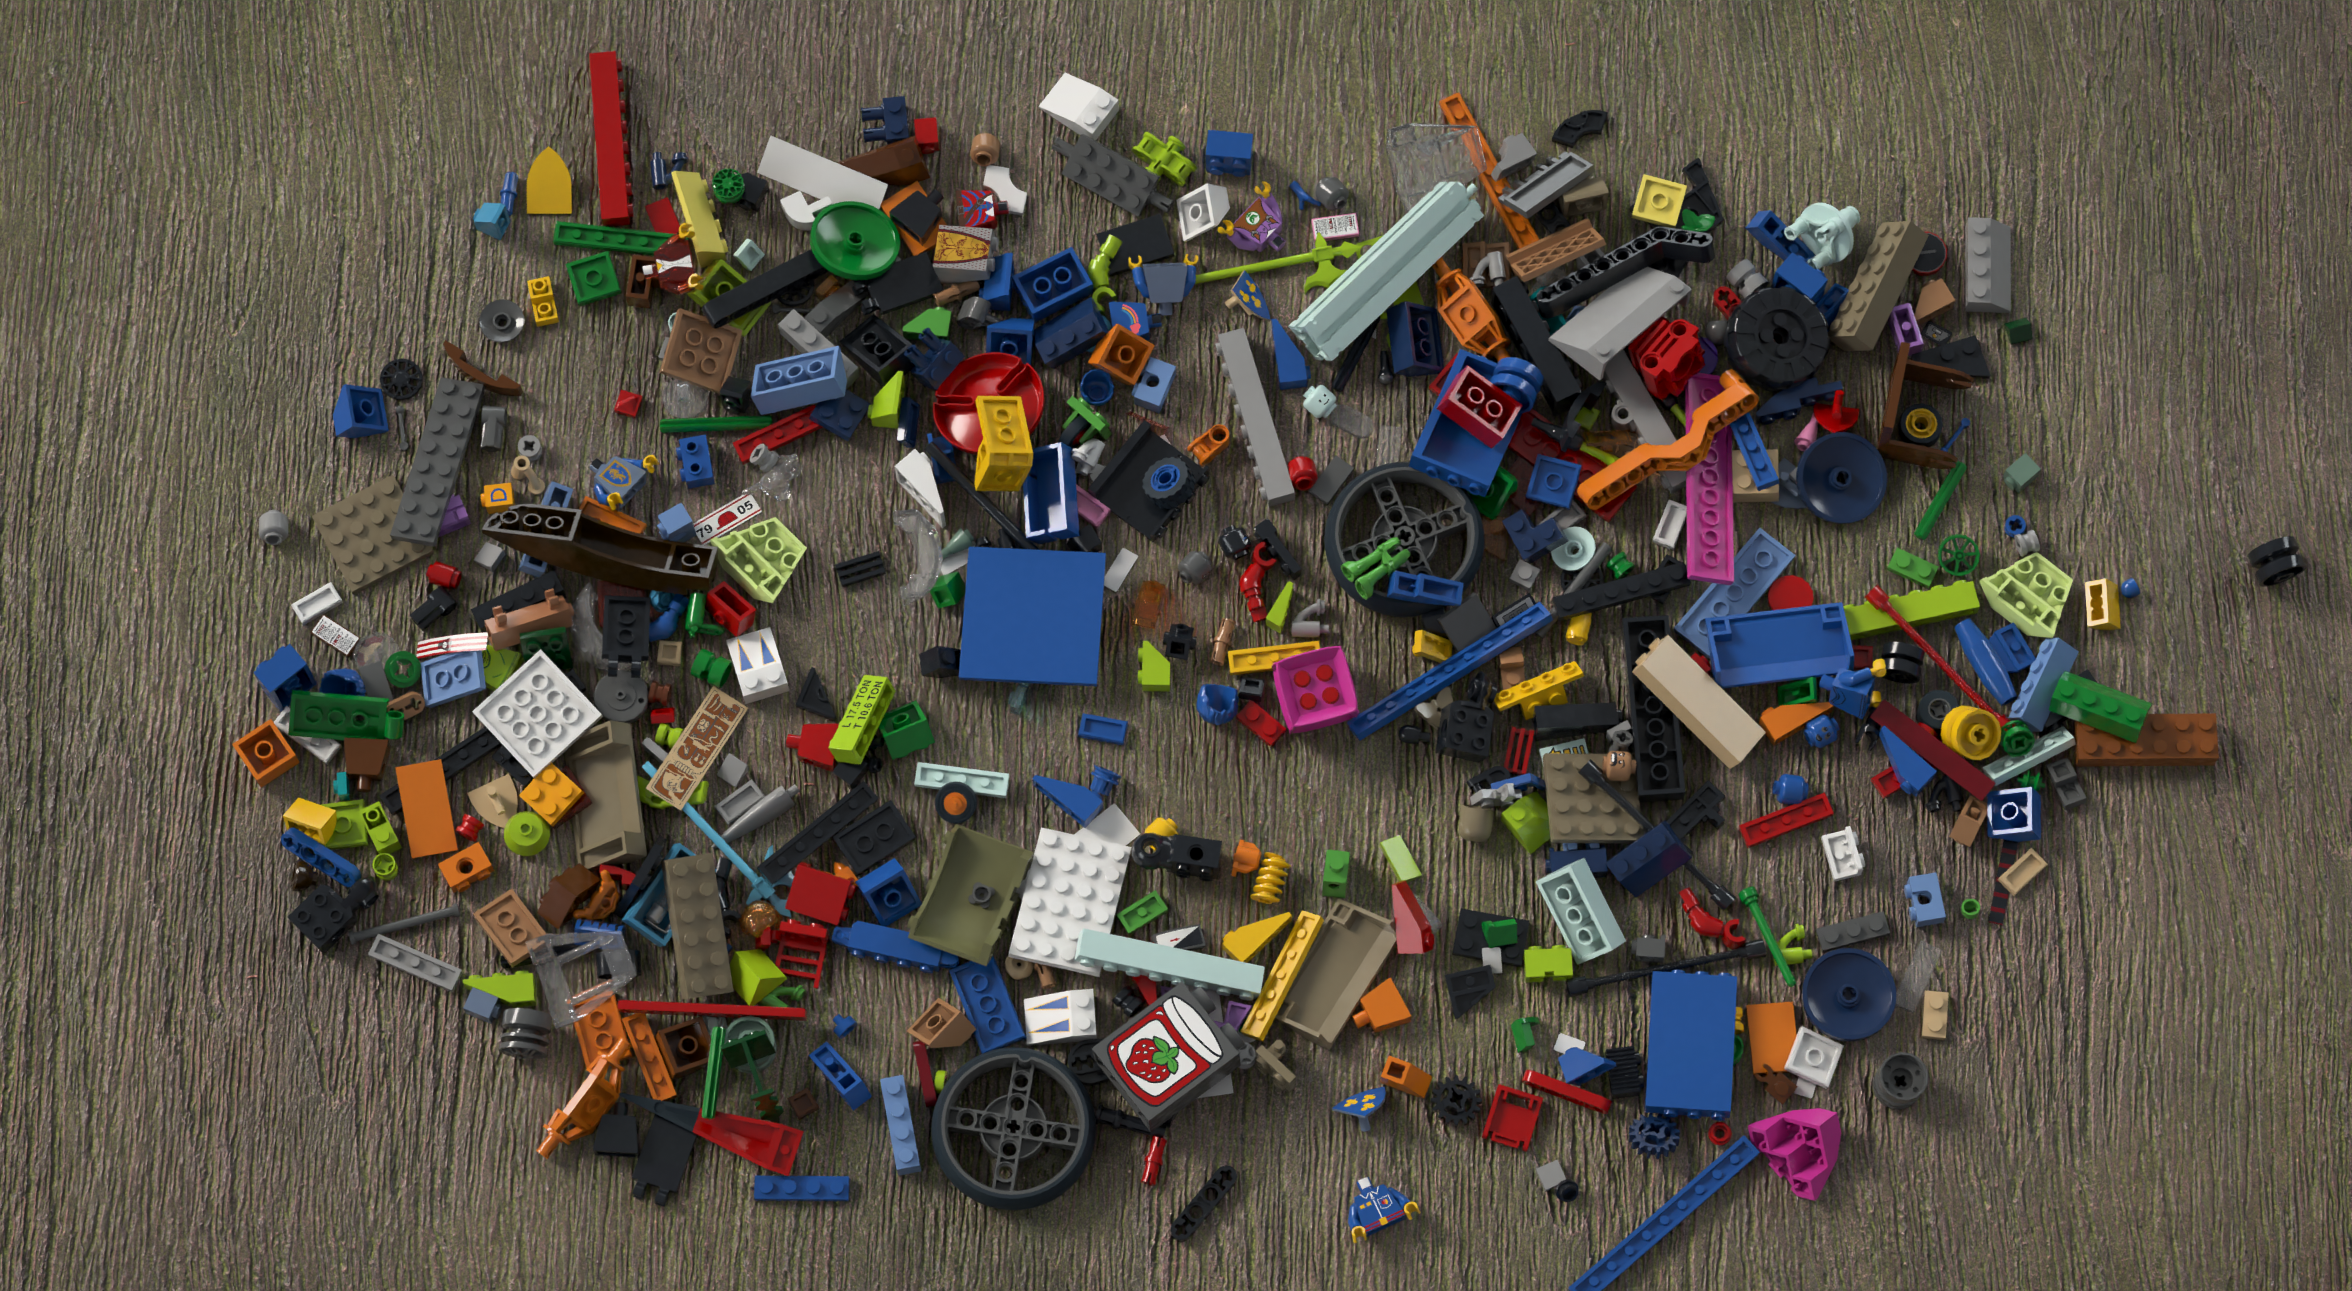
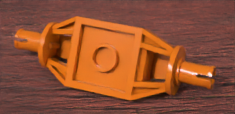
M1441 256L1431 266L1440 278L1435 285L1437 289V310L1461 345L1483 355L1487 359L1495 357L1499 361L1500 359L1511 357L1506 350L1511 340L1508 337L1506 338L1498 316L1475 283L1463 275V271L1460 268L1451 271ZM1448 287L1450 288L1453 294L1450 298L1448 297L1446 288ZM1485 341L1490 347L1487 349L1480 342Z
M619 1037L609 1053L597 1052V1058L586 1069L590 1075L582 1083L574 1097L568 1102L563 1111L557 1108L549 1123L543 1125L548 1130V1136L539 1148L536 1149L539 1154L549 1159V1156L560 1142L570 1145V1141L593 1133L599 1125L602 1115L607 1114L620 1096L621 1071H625L620 1066V1060L632 1046L629 1042ZM610 1065L612 1070L608 1082L604 1078ZM571 1123L576 1126L564 1134L561 1133Z

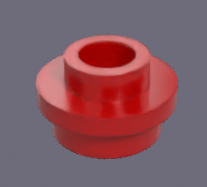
M1724 1122L1712 1124L1708 1131L1709 1140L1718 1146L1727 1144L1732 1136L1731 1128ZM1717 1131H1722L1724 1133V1137L1718 1138L1715 1135V1133Z

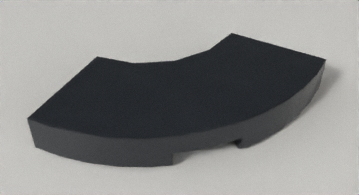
M1587 110L1567 118L1556 129L1552 142L1573 148L1575 143L1585 135H1601L1608 112Z

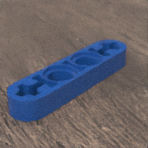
M289 828L281 836V843L287 850L342 885L351 887L356 881L361 879V872L355 865L300 830ZM308 848H311L315 855L311 854ZM327 860L331 861L334 867H331Z

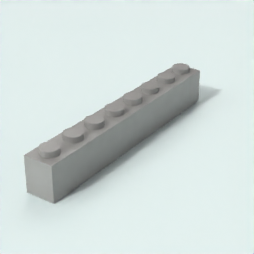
M1241 328L1219 334L1218 343H1215L1218 357H1223L1224 363L1221 364L1224 377L1228 376L1231 383L1227 385L1230 397H1235L1237 403L1234 405L1236 417H1241L1243 425L1240 426L1243 439L1247 438L1249 446H1246L1249 459H1254L1256 465L1253 467L1256 480L1260 479L1262 487L1259 488L1262 501L1266 500L1268 507L1295 500V491L1245 330Z

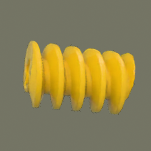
M1266 852L1264 853L1266 859L1261 862L1263 868H1260L1258 871L1260 876L1256 878L1258 885L1253 887L1255 894H1252L1251 898L1264 904L1279 903L1280 899L1275 897V894H1282L1283 891L1277 886L1285 885V882L1280 877H1288V873L1283 871V868H1290L1291 865L1285 862L1286 860L1282 856Z

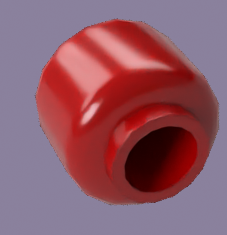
M1298 456L1288 463L1287 469L1295 489L1304 491L1316 484L1318 474L1315 462L1311 458Z

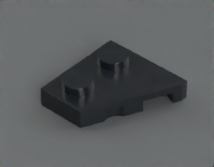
M1491 965L1444 975L1454 1019L1462 1016L1496 987Z

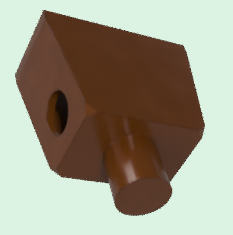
M344 738L347 775L349 779L357 780L356 791L368 793L371 789V781L383 780L391 745L388 740Z

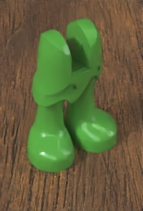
M1398 537L1387 540L1377 546L1373 553L1358 561H1347L1341 565L1344 576L1350 582L1355 581V588L1363 599L1367 600L1373 595V586L1379 579L1386 574L1389 577L1410 557L1411 554L1408 549L1402 550L1393 558L1389 555L1402 543ZM1381 560L1380 566L1359 577L1366 569Z

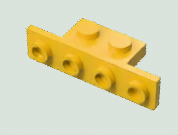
M1575 661L1566 663L1559 668L1500 691L1496 694L1493 702L1499 711L1520 704L1522 714L1528 720L1533 718L1534 706L1564 705L1568 703L1563 685L1583 677L1584 673Z

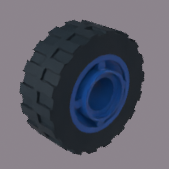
M1166 457L1149 467L1142 481V487L1155 506L1162 509H1171V507L1183 504L1191 496L1195 488V476L1187 464L1180 458Z

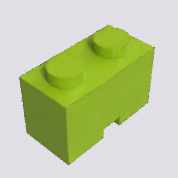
M1565 945L1552 946V949H1542V946H1531L1528 950H1524L1525 983L1544 982V977H1553V982L1566 981V979L1572 978L1571 948H1566Z

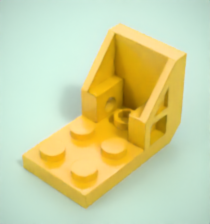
M977 396L975 402L983 440L978 448L974 482L976 491H1020L1033 463V450L1022 399L1020 396Z

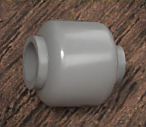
M270 510L262 514L259 518L260 538L270 545H278L286 540L288 537L289 521L287 516L278 510Z

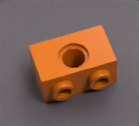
M479 842L438 864L453 893L467 890L470 888V884L477 880L483 881L489 878L494 871ZM471 865L473 869L470 873L464 874L461 872L464 866Z

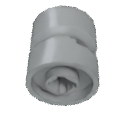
M1749 259L1739 262L1726 276V279L1735 288L1739 287V293L1743 298L1757 290L1766 288L1769 284V281L1760 272H1755L1756 267Z

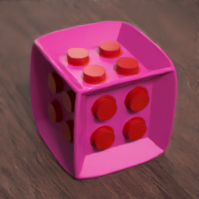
M1341 645L1297 654L1272 664L1276 691L1289 734L1331 726L1359 715L1352 676Z

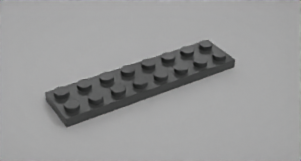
M440 378L390 533L391 539L436 546L485 392L483 384Z

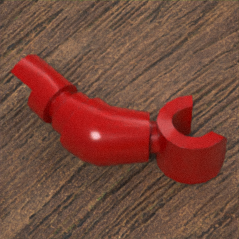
M1261 542L1255 547L1251 556L1252 564L1249 565L1240 577L1239 582L1241 594L1245 596L1246 600H1249L1247 606L1254 622L1263 621L1267 617L1263 598H1260L1261 582L1265 571L1271 569L1277 561L1273 558L1269 561H1264L1260 558L1259 554L1266 549V542Z
M1690 887L1679 892L1684 900L1682 908L1686 913H1689L1690 925L1695 932L1702 936L1719 938L1720 935L1723 944L1730 949H1737L1745 944L1746 938L1743 936L1734 937L1730 933V930H1736L1740 919L1730 920L1724 925L1722 920L1711 916L1702 907L1699 908L1700 902Z

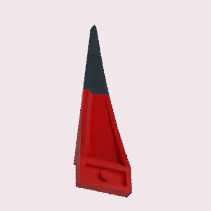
M619 1093L621 1097L765 1169L786 1176L790 1174L804 1131L783 1124L716 1111L714 1119L702 1118V1108Z

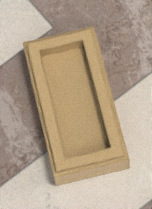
M2030 848L1999 877L1998 881L2015 896L2048 864L2033 848Z

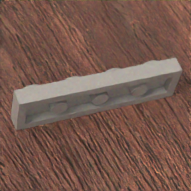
M380 934L377 935L368 953L371 958L450 992H454L463 973L462 969Z

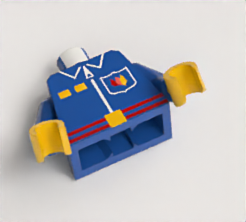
M1366 1177L1356 1183L1361 1194L1354 1197V1203L1349 1208L1348 1225L1352 1233L1353 1242L1357 1243L1356 1238L1359 1236L1364 1237L1366 1241L1368 1236L1405 1220V1213L1408 1219L1412 1220V1212L1416 1211L1418 1214L1421 1212L1417 1204L1411 1202L1402 1193L1392 1187L1387 1188L1384 1184L1374 1188L1370 1178Z

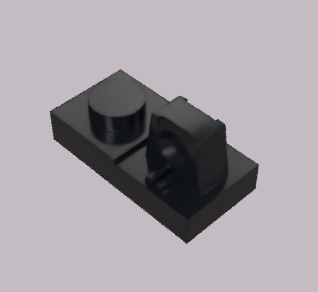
M503 745L491 756L495 762L524 788L534 779Z

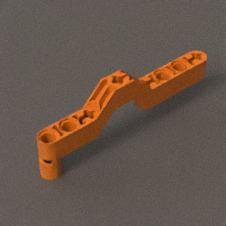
M1735 370L1725 371L1719 379V383L1725 391L1693 412V423L1688 434L1671 445L1644 443L1581 483L1577 489V494L1590 509L1596 510L1656 471H1687L1707 458L1714 434L1755 408L1759 397Z

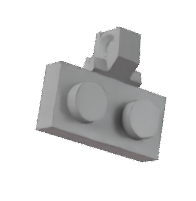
M1505 783L1498 789H1481L1470 797L1471 806H1481L1482 809L1501 806L1502 809H1507L1522 798L1521 789H1514V783Z

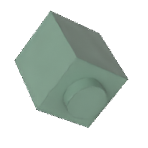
M2025 453L2005 470L2003 475L2004 482L2011 490L2015 489L2020 493L2039 476L2041 468Z

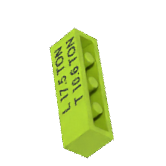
M864 675L860 684H858L856 692L848 704L846 713L840 721L838 729L828 747L837 762L861 764L896 692L888 677Z

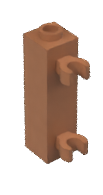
M552 588L544 591L546 601L509 613H503L501 605L492 608L494 618L484 621L488 639L493 649L497 651L521 643L520 633L573 626L571 616H574V610L571 603H567L563 595L555 596L554 589Z

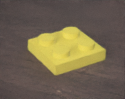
M1643 174L1631 218L1664 227L1676 228L1687 185Z

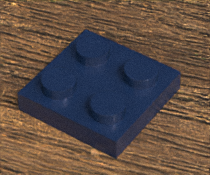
M846 390L843 397L818 402L809 419L844 440L849 441L871 403Z

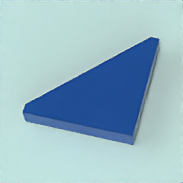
M1531 773L1491 784V789H1498L1505 783H1514V789H1521V791H1528L1527 787H1536L1540 790L1546 789L1545 781Z

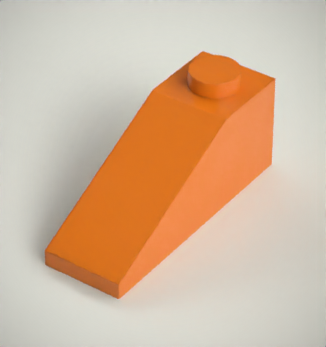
M1829 702L1782 705L1775 709L1770 707L1761 713L1762 717H1760L1759 725L1766 732L1765 734L1772 745L1775 746L1804 729L1806 723L1822 714H1830L1834 706Z

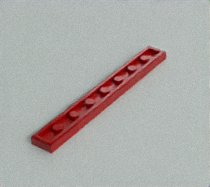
M635 1000L618 1001L620 1013L728 1018L753 1016L761 1019L807 1021V1011L804 1008Z

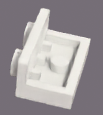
M1847 826L1843 831L1823 835L1821 840L1834 882L1861 875L1863 867H1865L1863 854H1858L1856 845H1859L1856 832H1852L1851 827Z

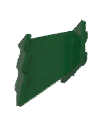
M754 1031L748 1036L740 1039H731L726 1044L720 1045L731 1069L749 1063L759 1092L750 1095L752 1101H757L754 1105L756 1110L762 1111L760 1113L762 1120L779 1123V1116L784 1112L782 1106H776L779 1103L777 1096H771L774 1093L773 1088H766L756 1062L758 1059L776 1053L766 1031Z

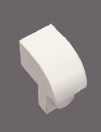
M801 191L780 200L782 210L790 224L803 231H811L817 215L823 209L832 205L829 196L807 205Z

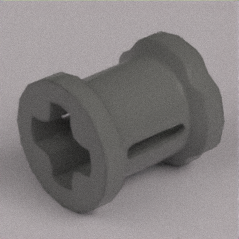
M1625 730L1615 731L1612 736L1614 742L1609 748V752L1618 751V749H1621L1620 751L1629 752L1628 748L1633 743V736Z

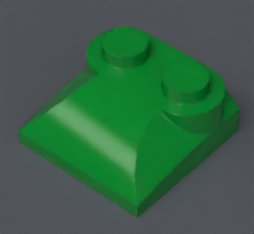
M1499 466L1485 497L1474 495L1468 490L1466 491L1473 499L1478 511L1491 520H1495L1509 496L1516 492L1518 481L1514 475Z

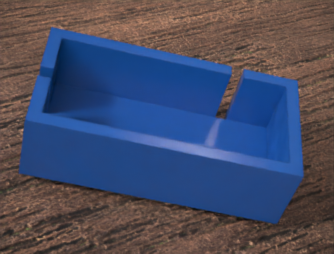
M1062 442L1033 448L1032 467L1023 483L1026 538L1040 545L1057 541V538L1063 540L1079 536L1075 460L1071 457L1073 449Z

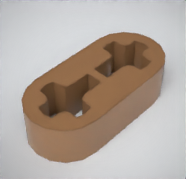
M409 692L390 701L389 705H387V712L391 708L395 711L403 708L400 712L404 713V720L420 713L425 707V701L420 693ZM411 698H414L415 700L420 699V701L417 702L418 706L416 708H414L412 705L405 708V706L411 703Z

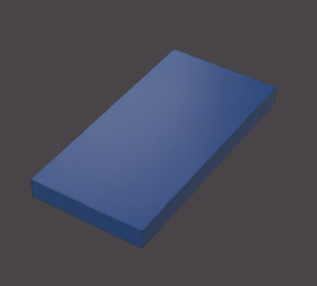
M994 955L987 966L970 961L949 970L968 1020L976 1028L974 1035L982 1054L1005 1048L1026 1039Z

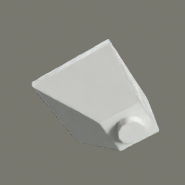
M1207 183L1176 200L1183 241L1187 242L1219 225L1230 209L1226 187Z

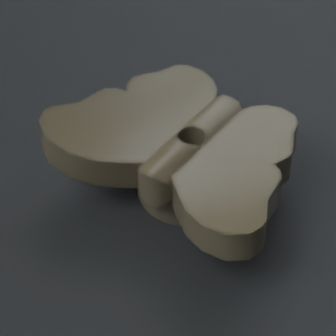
M1445 687L1429 703L1423 702L1416 705L1414 708L1415 712L1424 720H1427L1428 724L1438 729L1441 710L1453 702L1451 689Z

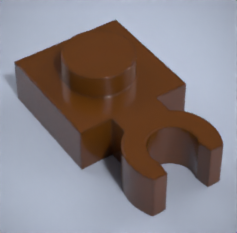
M1763 1064L1762 1066L1767 1070V1075L1761 1077L1755 1073L1754 1076L1761 1082H1767L1768 1084L1764 1089L1783 1105L1798 1086L1780 1071L1774 1076L1771 1067Z

